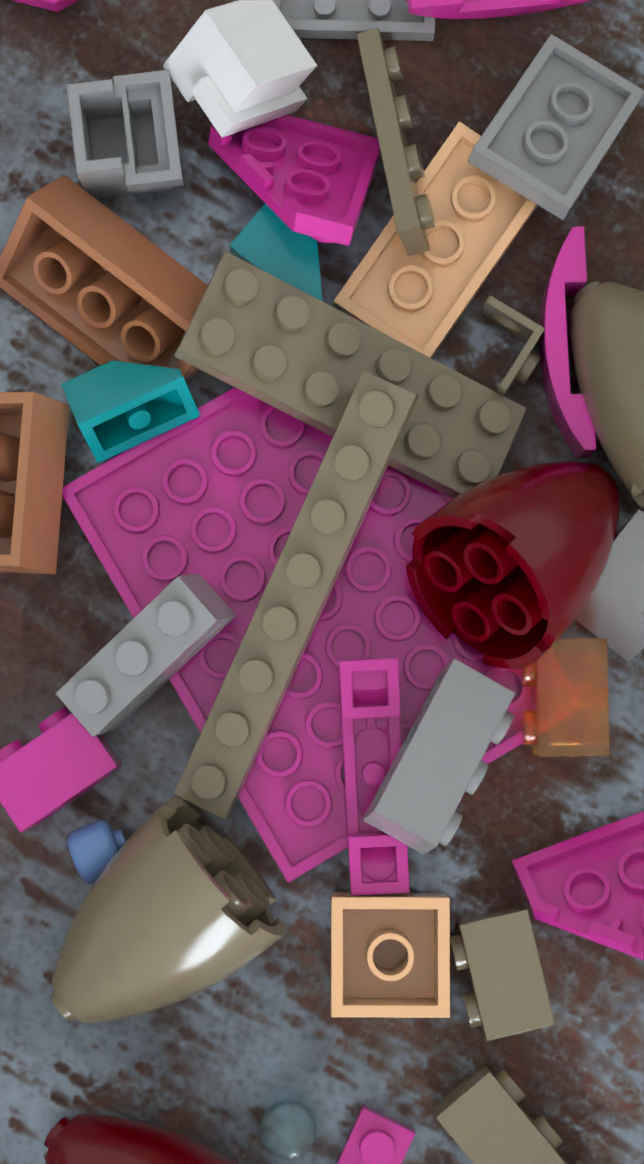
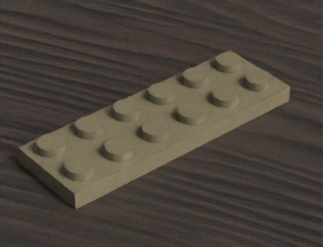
M227 251L220 258L174 354V357L332 437L337 430L363 370L419 395L389 462V466L453 499L478 484L499 475L526 411V407Z

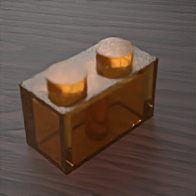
M559 638L537 661L521 668L522 687H531V710L522 711L523 745H532V757L610 756L607 638Z

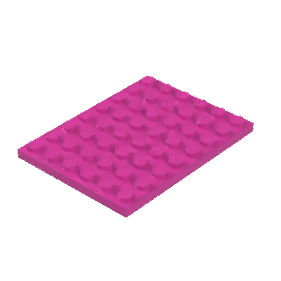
M235 387L199 407L198 411L201 416L120 453L65 485L62 493L64 500L133 618L176 577L200 573L236 614V617L169 679L200 733L333 439L332 436ZM389 465L238 797L288 883L348 848L339 660L398 658L401 746L440 671L454 658L515 692L507 711L514 714V718L500 743L496 745L490 742L482 758V761L487 764L583 708L582 703L549 649L537 661L526 667L516 669L493 667L482 662V653L467 645L455 634H452L446 640L431 624L420 608L407 577L406 565L413 560L414 536L411 533L421 522L453 498Z

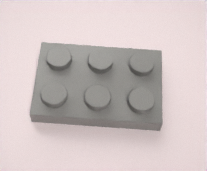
M551 34L472 149L467 162L561 220H564L644 94V90Z

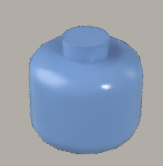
M106 820L92 822L72 831L67 836V845L73 863L80 877L87 884H94L111 858L127 841L123 830L114 831Z

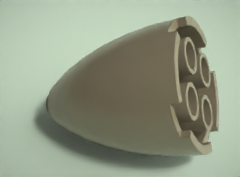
M595 281L583 287L573 299L574 306L570 312V344L576 379L580 393L583 394L595 434L605 454L640 508L644 509V291L615 282L601 284V282Z
M177 797L167 800L122 845L88 891L72 920L60 948L51 981L54 993L51 995L52 1002L59 1013L67 1020L73 1022L78 1019L86 1024L122 1020L150 1013L185 1000L217 984L244 967L286 933L287 925L280 918L274 921L268 908L276 901V898L258 870L226 833L220 836L211 827L200 825L196 819L201 814L197 807Z

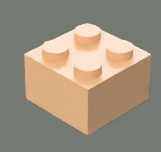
M331 892V1017L450 1018V897L446 893H394L351 896V892Z

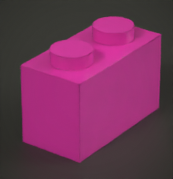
M67 707L58 710L38 725L42 734L25 746L17 739L0 749V803L20 833L31 830L123 767L102 734L92 737L73 713L69 712Z

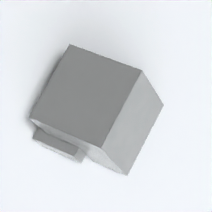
M169 70L113 76L114 84L112 79L67 85L76 172L85 191L94 198L99 199L173 190L176 186H184Z
M640 509L629 520L619 513L616 536L605 569L590 599L575 619L627 662L644 649V512Z

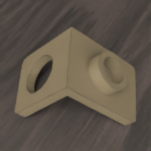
M489 296L483 306L481 315L526 342L497 389V393L505 396L514 380L525 385L542 356L533 352L545 328L498 299Z

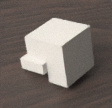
M238 0L205 10L164 63L163 67L165 70L170 71L171 79L187 102L196 99L221 138L296 112L307 100L299 86L317 67V64L273 0Z

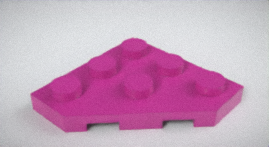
M290 115L282 116L221 138L213 124H211L208 145L293 232L311 236L313 239L323 243H339L350 246L380 158L381 150L378 138Z
M644 811L512 860L515 874L536 920L644 961Z

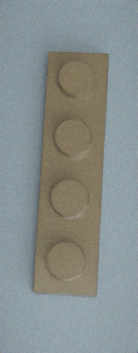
M371 29L358 33L357 38L397 233L408 256L430 251L426 229L435 227V221L428 195H418L415 179L423 178L425 175L417 144L408 146L405 130L414 128V122L406 94L397 95L395 82L404 79L396 46L386 48L379 29Z

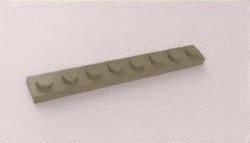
M363 370L173 795L224 820L230 817L419 395Z

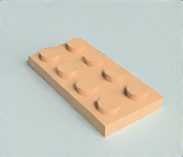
M460 121L425 169V177L419 178L416 182L418 195H428L434 216L435 227L426 229L430 251L408 256L397 233L393 215L333 301V307L430 358L434 356L538 206L467 162L472 149L481 136Z

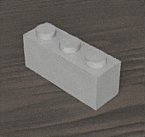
M200 573L178 576L55 694L92 737L115 730L236 617V614Z
M454 658L440 671L371 802L363 821L423 855L436 848L439 843L447 846L455 835L463 815L456 812V809L464 793L472 795L487 772L489 764L483 762L482 758L490 742L498 745L512 723L514 714L507 711L515 692Z

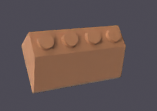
M65 174L29 195L0 256V288L100 366L114 360L180 369L187 386L200 371V369L174 357V354L205 292L207 284Z

